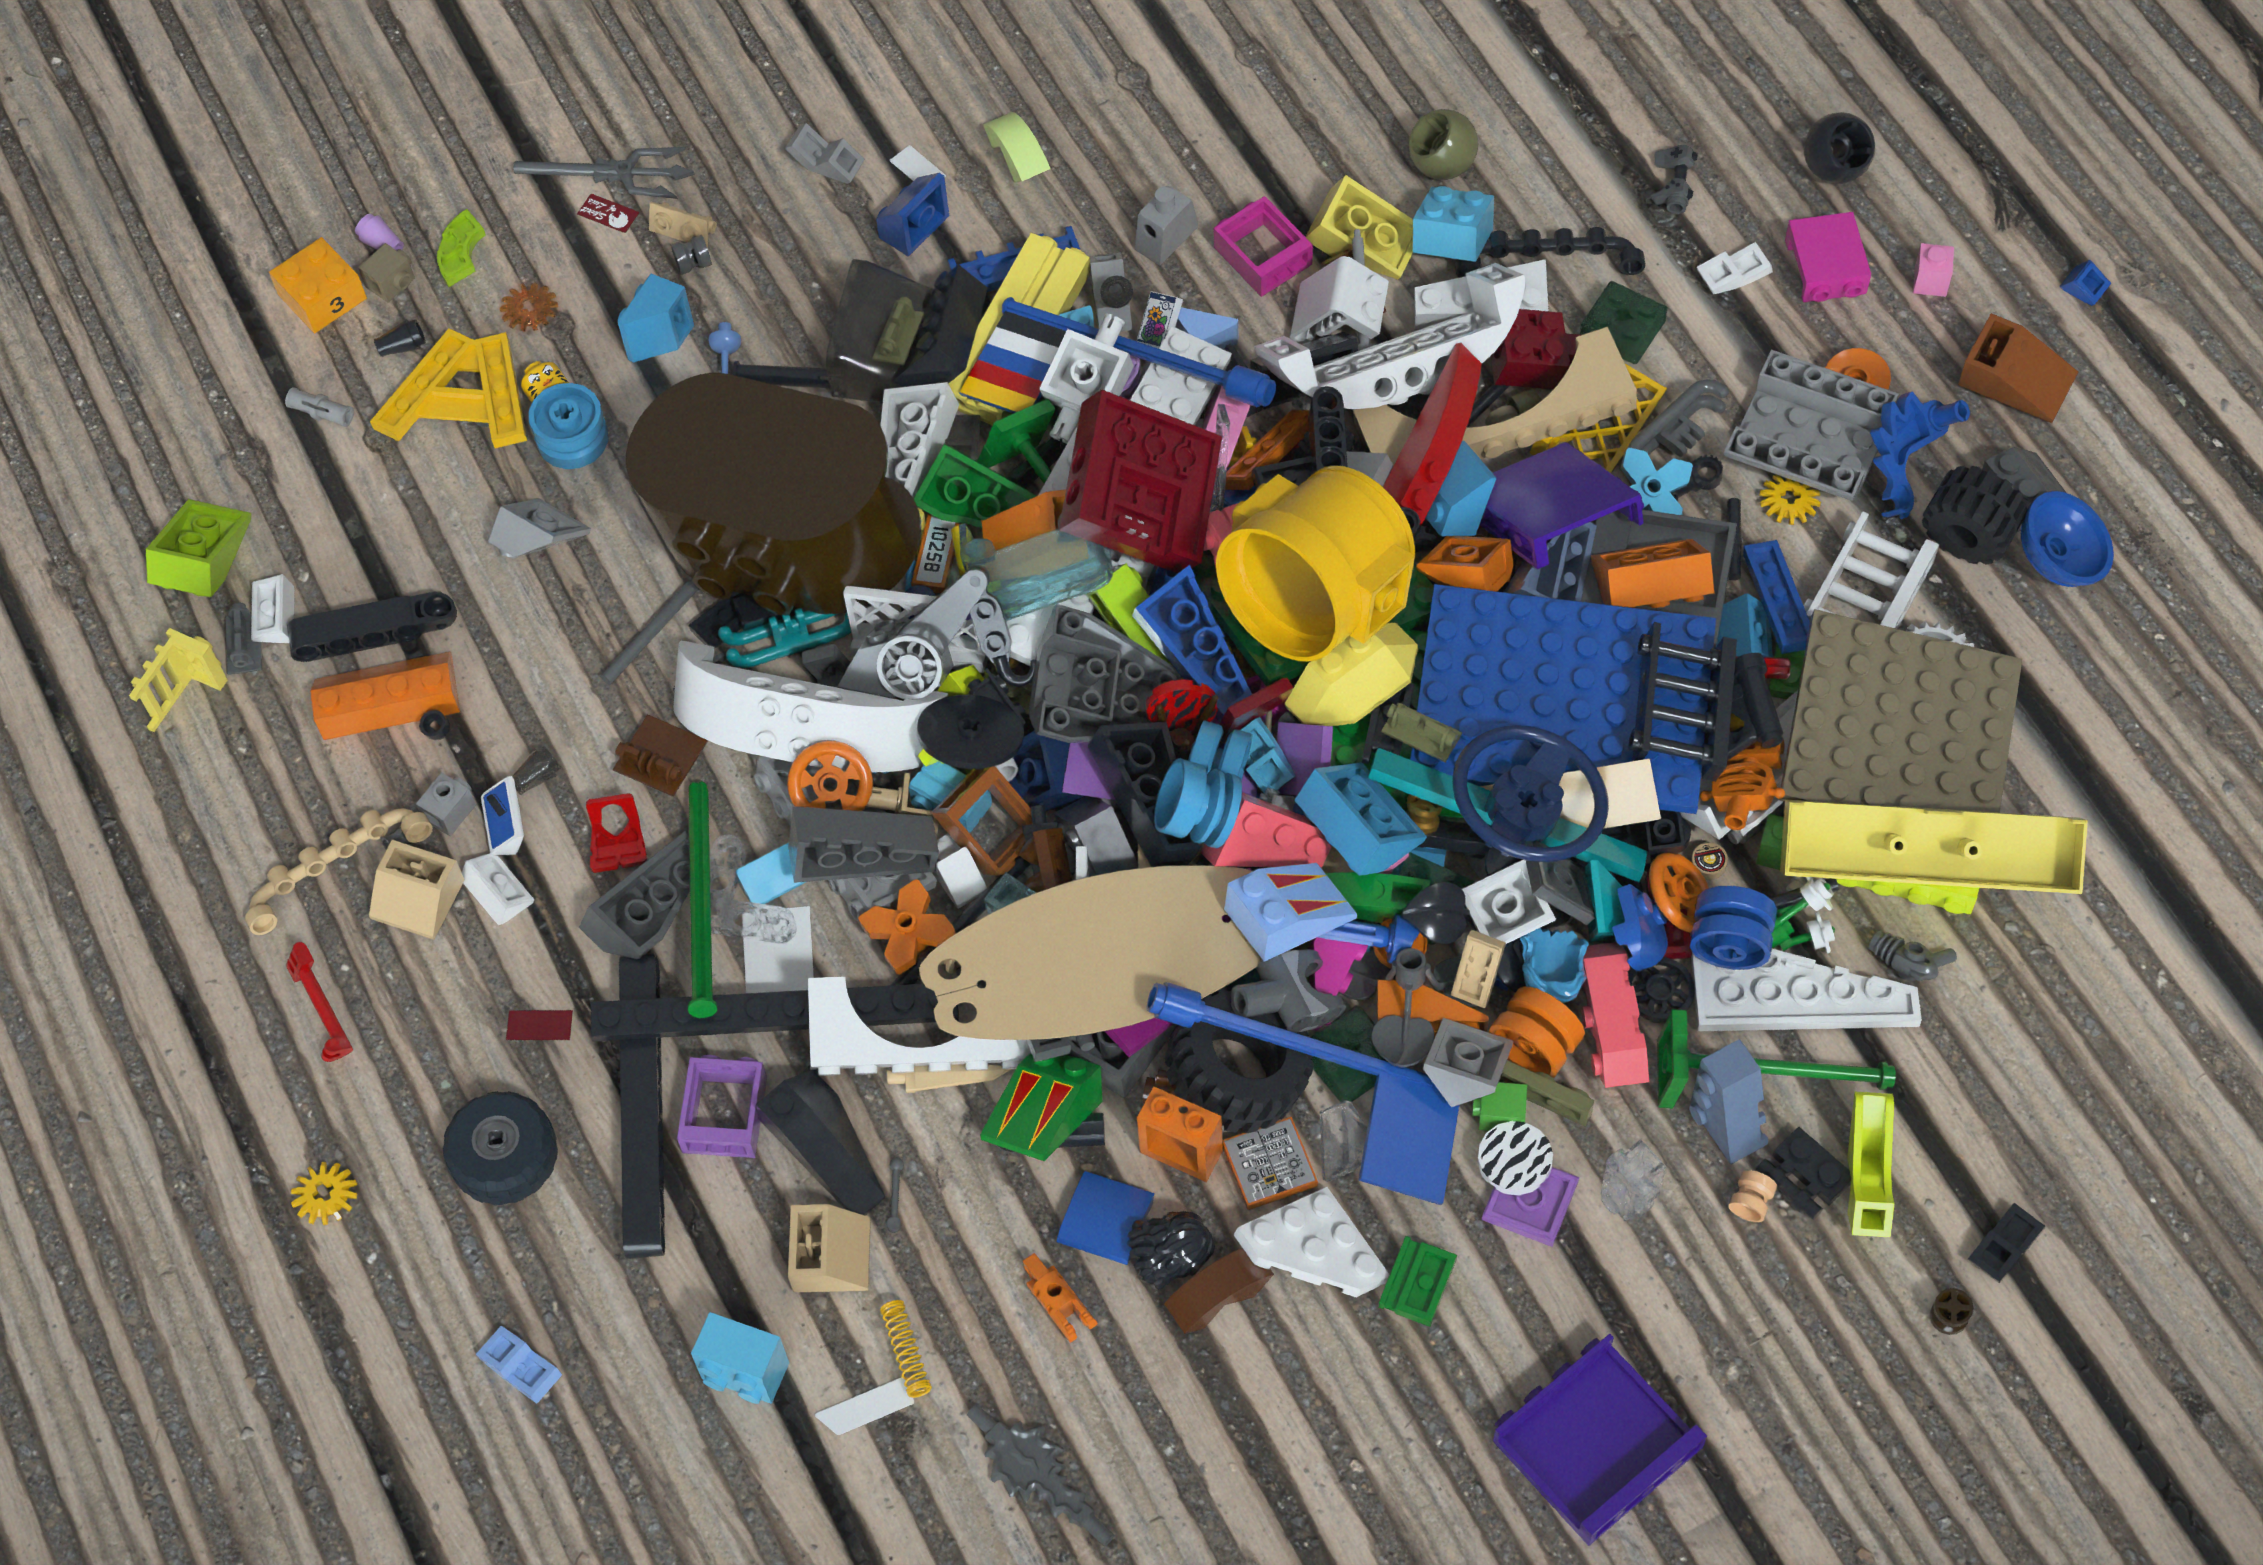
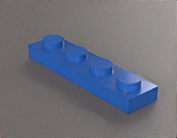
M1773 540L1744 545L1743 557L1781 654L1805 650L1810 620L1778 541Z

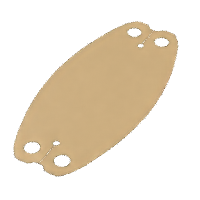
M1162 866L1123 870L1064 883L1013 902L987 915L936 947L928 954L919 967L920 976L925 987L933 990L937 996L938 1003L934 1008V1015L939 1029L960 1037L989 1040H1033L1078 1036L1117 1029L1155 1018L1154 1013L1147 1011L1148 997L1155 983L1164 984L1169 982L1201 993V999L1220 990L1256 968L1262 961L1261 957L1232 919L1228 923L1222 921V916L1228 915L1224 910L1228 883L1253 871L1225 866ZM945 959L956 960L961 965L960 975L955 979H944L938 973L940 962ZM980 980L985 981L986 987L978 988L976 986L977 982ZM963 1002L972 1004L977 1011L976 1018L969 1023H960L955 1020L953 1009L957 1004Z

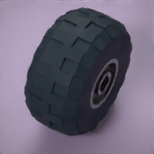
M496 1091L476 1097L456 1112L446 1128L443 1156L448 1171L464 1193H467L474 1200L481 1203L503 1205L524 1200L527 1196L538 1191L554 1170L558 1148L552 1123L544 1110L529 1097L519 1095V1093Z

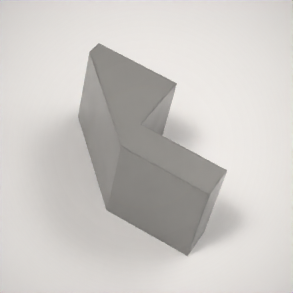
M807 123L798 127L785 148L807 170L846 184L852 181L865 160L843 138L828 144Z

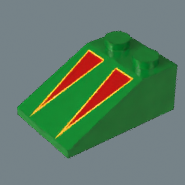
M1032 1053L1028 1054L1018 1064L980 1134L981 1140L1045 1162L1103 1102L1101 1066L1066 1054L1035 1062Z

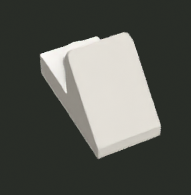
M946 834L937 840L939 854L936 872L932 873L959 909L978 898L987 889V886L967 847L960 848L952 837Z

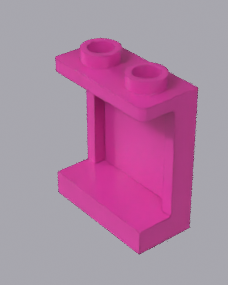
M1853 212L1789 220L1785 243L1787 250H1793L1803 283L1801 294L1803 302H1823L1828 299L1841 297L1854 298L1867 293L1871 271Z

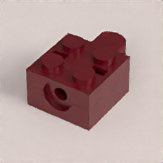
M1519 309L1507 336L1491 355L1495 385L1554 390L1567 373L1574 359L1576 337L1581 335L1565 333L1562 312Z

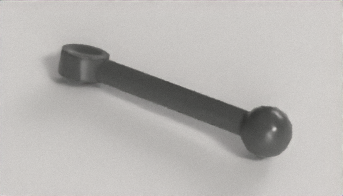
M898 1157L893 1158L889 1164L890 1169L893 1171L891 1216L887 1219L886 1226L892 1233L898 1232L902 1226L898 1218L900 1171L904 1167V1162Z

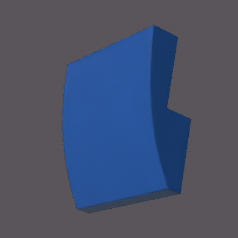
M1084 1171L1066 1211L1057 1236V1243L1128 1265L1131 1258L1129 1253L1132 1250L1127 1245V1241L1130 1240L1127 1237L1128 1233L1132 1230V1225L1136 1220H1146L1153 1205L1155 1193Z

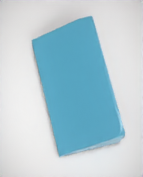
M789 843L736 870L738 883L754 909L806 883H794L788 849Z

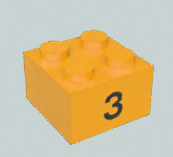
M322 237L269 271L278 296L314 334L367 299L359 275Z

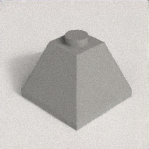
M537 498L500 506L488 542L498 547L501 554L510 558H518L522 555L535 553L589 535L591 528Z

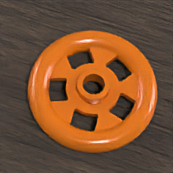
M822 741L804 749L793 761L788 773V793L795 807L826 809L825 801L841 799L842 809L840 810L863 811L872 794V772L864 756L852 746L838 741ZM835 756H840L850 762L846 771L831 765ZM817 759L823 767L814 776H811L805 769L813 760ZM831 777L837 781L835 789L828 790L824 787L823 782L826 778ZM848 779L859 780L856 795L846 794ZM809 785L813 786V790L818 796L817 799L811 802L806 799L802 788Z
M1661 853L1652 861L1649 870V884L1652 895L1663 915L1673 925L1683 931L1692 933L1693 925L1696 922L1694 919L1696 907L1694 905L1698 895L1709 888L1708 883L1700 870L1683 855ZM1672 866L1676 875L1671 876L1667 867ZM1680 909H1686L1687 916L1680 912Z

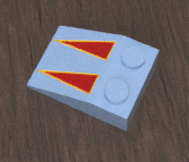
M1317 863L1261 868L1235 879L1227 885L1224 910L1264 962L1357 918V913Z

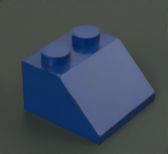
M935 173L917 177L909 186L904 187L898 197L889 206L884 207L876 218L879 238L909 257L950 216L944 175Z

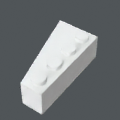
M1546 259L1507 267L1524 275L1525 287L1519 309L1548 311ZM1467 276L1415 287L1414 331L1474 311Z
M948 382L884 389L880 426L888 445V466L885 477L899 482L910 492L913 499L941 448L946 443L959 407V403Z

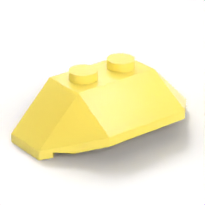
M1387 623L1364 644L1348 636L1328 655L1307 664L1286 700L1285 706L1302 724L1322 726L1355 724L1411 683L1418 644L1396 623Z

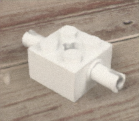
M1105 314L1095 339L1067 329L1040 387L1045 400L1049 399L1052 404L1062 408L1049 434L1058 441L1062 438L1063 443L1069 442L1079 421L1083 401L1100 390H1105L1118 396L1122 393L1134 365L1129 353L1113 347L1122 327L1125 325V322L1117 316L1113 320L1112 314ZM1090 374L1093 375L1090 379H1086L1085 381L1081 380L1082 377L1088 378Z

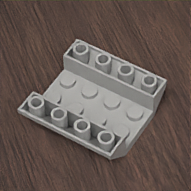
M1771 350L1759 375L1754 397L1740 427H1735L1724 451V456L1853 501L1859 495L1872 466L1873 458L1876 457L1878 452L1870 432L1873 429L1882 427V405L1893 401L1896 403L1899 393Z

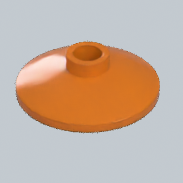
M1863 348L1843 350L1834 355L1825 366L1826 369L1889 390L1891 383L1890 369L1885 360L1871 350Z

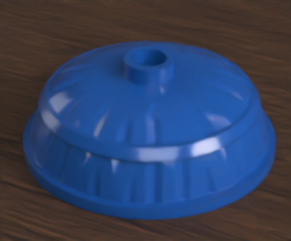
M2051 491L2037 497L2028 507L2026 517L2021 525V544L2028 561L2041 576L2057 585L2076 587L2095 584L2109 573L2114 559L2112 540L2105 524L2089 505L2071 494Z

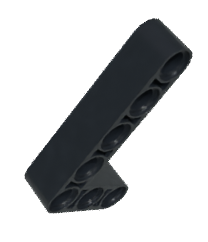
M1321 387L1313 394L1308 415L1311 474L1324 468V466L1348 467L1342 394L1333 387ZM1321 407H1327L1331 410H1325ZM1323 436L1330 437L1332 440L1325 439ZM1400 507L1408 520L1415 541L1420 526L1419 516L1410 508Z

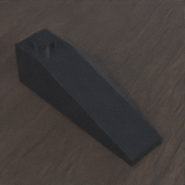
M810 1070L784 1080L756 1104L758 1119L845 1210L865 1216L885 1199L884 1192L838 1094L815 1070Z

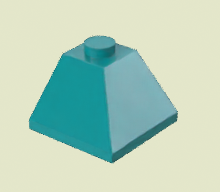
M1590 860L1584 867L1595 912V918L1588 923L1589 942L1616 940L1612 927L1625 922L1617 891L1618 888L1623 886L1598 860Z

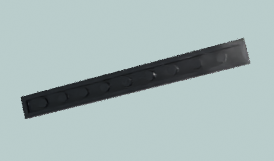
M924 984L847 988L851 1005L866 1026L936 1022L934 1008L938 1003L937 996L933 990L925 987ZM808 990L713 995V1000L717 1003V1012L707 1018H697L689 1014L688 1003L692 1000V996L591 1002L592 1041L809 1029ZM958 1004L953 1009V1016L957 1021H959Z

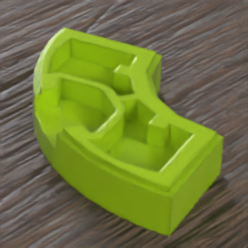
M468 209L459 213L447 225L442 233L443 238L437 251L438 266L448 288L476 272L472 263V251L477 242L486 236L484 228Z

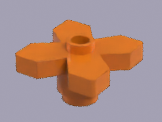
M918 879L899 889L897 911L873 906L858 917L862 928L870 939L889 940L884 956L898 975L916 964L917 954L922 952L927 945L938 947L956 934L955 928L944 914H926L931 899L929 893Z

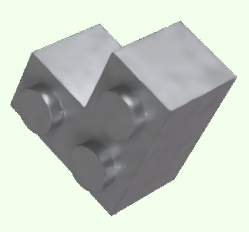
M1085 796L1053 813L1058 822V828H1062L1065 844L1067 843L1073 851H1076V846H1087L1089 877L1138 869L1136 858L1111 805L1096 797Z

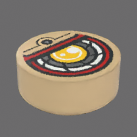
M1709 842L1700 844L1694 849L1691 862L1700 870L1705 880H1714L1724 874L1728 863V856L1720 845Z

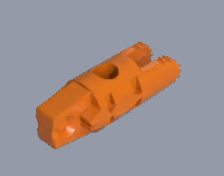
M1035 1253L1023 1260L1024 1269L1032 1279L1026 1283L1027 1287L1070 1343L1077 1339L1074 1327L1066 1320L1071 1314L1076 1312L1083 1325L1088 1327V1329H1092L1098 1324L1054 1265L1047 1269Z

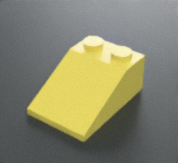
M1345 175L1329 190L1306 238L1312 245L1329 256L1334 257L1346 250H1353L1352 239L1354 238V230L1359 229L1364 240L1365 267L1398 280L1401 278L1413 253V219Z

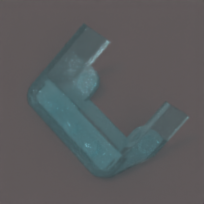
M1061 515L1058 518V529L996 551L990 540L974 539L966 523L959 525L960 556L965 572L974 565H982L987 568L990 573V582L987 590L1001 602L1006 621L1087 594L1107 585L1113 576L1111 549L1059 530Z

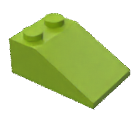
M188 499L146 548L147 583L158 585L165 589H176L193 593L196 596L212 597L228 575L251 521V513Z

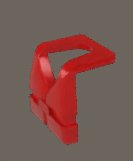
M627 793L587 800L586 809L592 826L590 845L592 856H590L591 871L598 873L616 870L619 866L630 868L641 866L647 861V853L633 795ZM615 804L621 806L629 819L624 830L617 836L609 833L602 826V809L607 805Z

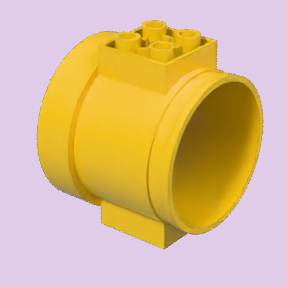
M1328 466L1313 473L1299 486L1277 474L1269 482L1262 483L1252 496L1246 501L1239 502L1232 512V532L1222 541L1217 552L1216 573L1218 583L1228 607L1239 623L1252 637L1269 650L1292 660L1315 661L1328 655L1348 636L1353 637L1362 644L1366 643L1406 607L1415 559V544L1412 530L1405 514L1394 498L1379 483L1364 473L1345 466Z

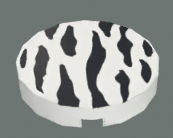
M1509 1121L1498 1124L1485 1134L1479 1145L1478 1166L1482 1177L1487 1183L1489 1181L1491 1185L1495 1186L1496 1190L1504 1194L1522 1195L1533 1192L1540 1187L1551 1173L1553 1151L1550 1142L1538 1128L1528 1123Z

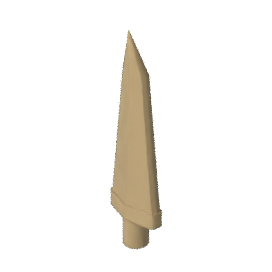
M966 1064L951 1065V1071L929 1072V1065L914 1066V1072L892 1073V1070H887V1084H906V1093H915L916 1091L993 1081L1011 1069H1002V1066L988 1065L987 1070L969 1071L966 1070Z

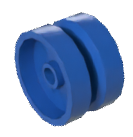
M1716 886L1704 890L1698 895L1694 914L1696 922L1693 925L1690 940V949L1693 954L1703 962L1726 969L1748 970L1761 967L1769 961L1772 951L1773 936L1771 933L1774 930L1777 907L1774 901L1763 893L1739 886Z

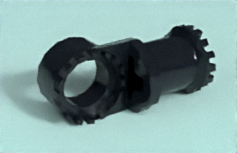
M1704 455V457L1699 456V458L1690 462L1693 467L1687 486L1671 493L1677 502L1678 498L1692 490L1695 492L1701 489L1711 490L1720 485L1723 474L1721 460L1718 461L1717 457L1713 458V455H1710V457ZM1710 467L1717 474L1712 478H1703L1698 474V471L1701 468Z

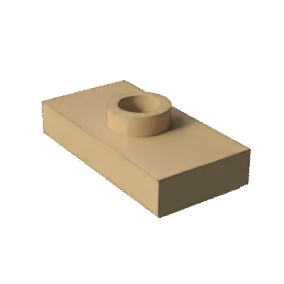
M1471 930L1467 936L1451 996L1485 1008L1489 1002L1506 942Z

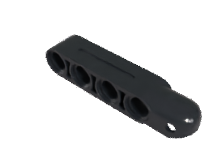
M434 591L298 617L287 624L290 654L293 660L310 662L412 641L419 638L423 633L450 627L456 620L457 609L454 601L448 595Z

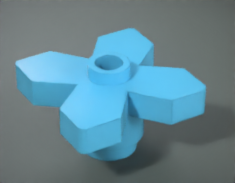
M1627 448L1624 452L1620 470L1632 483L1630 487L1641 494L1644 503L1642 510L1682 515L1683 508L1671 493L1687 486L1692 472V463L1673 458L1656 471L1646 451Z

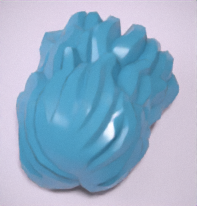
M1541 928L1520 937L1523 945L1522 956L1525 962L1522 970L1526 986L1544 991L1562 1003L1575 999L1582 984L1587 979L1584 972L1583 959L1589 946L1586 939L1578 940L1573 930H1570L1568 933L1564 930L1560 933L1559 930L1555 929L1552 935H1550L1548 929L1541 930Z

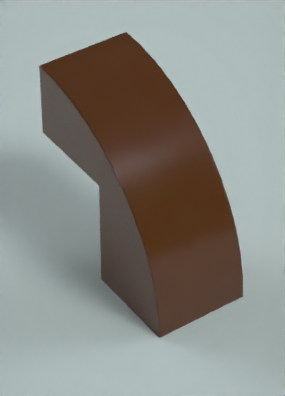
M1241 1248L1222 1257L1197 1273L1175 1291L1164 1305L1184 1334L1204 1329L1224 1305L1254 1298L1274 1273L1271 1269L1254 1265L1244 1249Z

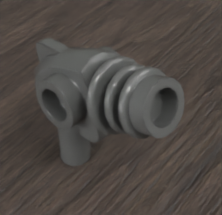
M1881 930L1873 936L1869 944V949L1874 952L1875 956H1880L1887 965H1891L1893 969L1897 970L1898 975L1902 979L1908 981L1935 979L1939 973L1938 967L1953 963L1957 959L1956 952L1952 948L1932 953L1921 943L1908 942L1905 944L1904 938L1897 939L1896 936L1891 937V933H1884Z

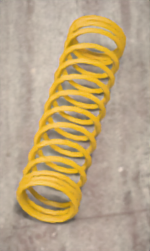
M892 1300L882 1305L880 1308L881 1315H883V1320L887 1322L885 1327L890 1330L888 1336L892 1338L891 1345L895 1346L893 1352L898 1355L896 1361L900 1363L899 1370L903 1371L901 1376L906 1380L904 1386L907 1387V1395L911 1398L920 1397L930 1392L932 1386L930 1380L927 1379L916 1381L909 1386L907 1385L909 1380L923 1378L927 1375V1372H917L908 1378L904 1376L906 1372L917 1371L923 1368L924 1363H917L902 1369L901 1366L903 1364L916 1362L921 1359L922 1355L917 1354L903 1361L899 1360L901 1355L915 1353L919 1347L912 1346L900 1353L896 1352L898 1347L909 1346L915 1343L916 1339L909 1338L894 1344L893 1341L895 1339L908 1337L914 1331L905 1330L895 1336L891 1335L892 1331L905 1329L911 1324V1322L905 1321L892 1328L888 1327L890 1322H899L908 1317L907 1313H902L906 1308L904 1301ZM894 1316V1317H892V1318L889 1319V1320H887V1319L885 1318V1317Z

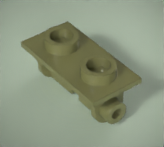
M901 297L900 300L895 301L872 357L873 360L905 364L924 316V312L914 311L911 299Z
M1402 703L1390 706L1387 713L1389 719L1381 730L1382 733L1445 763L1462 735V732L1453 729V727L1436 721Z

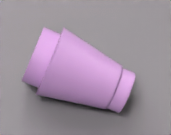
M367 214L358 222L355 228L359 241L376 250L385 243L396 251L398 249L402 250L404 247V243L400 241L380 216Z

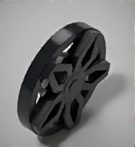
M1663 957L1656 965L1646 969L1653 975L1650 978L1647 977L1645 969L1636 971L1632 968L1628 975L1630 986H1632L1635 976L1640 972L1643 983L1634 986L1635 994L1642 991L1646 995L1636 996L1639 1014L1653 1023L1667 1021L1670 1013H1666L1668 1009L1667 1003L1671 1008L1688 1011L1695 994L1694 980L1690 972L1679 962ZM1654 966H1666L1672 969L1664 974H1660V971ZM1679 974L1677 980L1674 982L1671 977ZM1683 978L1688 987V996L1681 989H1677ZM1673 996L1678 997L1684 1003L1674 1001L1672 999ZM1650 1001L1648 1003V1010L1643 1008L1639 1003L1644 1004L1645 1002ZM1655 1004L1661 1005L1660 1013H1655Z

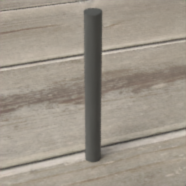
M688 580L601 674L600 677L605 683L611 685L696 593L699 588L692 580Z

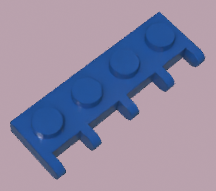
M1072 226L1064 227V236L1053 238L1058 244L1057 248L1065 250L1067 247L1081 250ZM1013 242L1006 243V252L984 257L982 250L976 251V260L959 265L988 287L987 292L1000 288L1022 247L1015 249ZM954 258L947 259L948 267L951 271L957 264Z

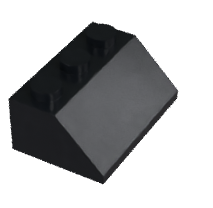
M1346 332L1325 335L1318 340L1301 344L1310 349L1313 367L1358 351L1357 338ZM1259 357L1250 360V369L1267 374L1276 383L1273 400L1268 406H1263V409L1308 396L1279 379L1262 363Z

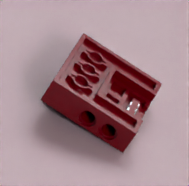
M1100 390L1081 404L1059 530L1175 573H1180L1188 565L1193 568L1201 564L1222 436L1113 393Z

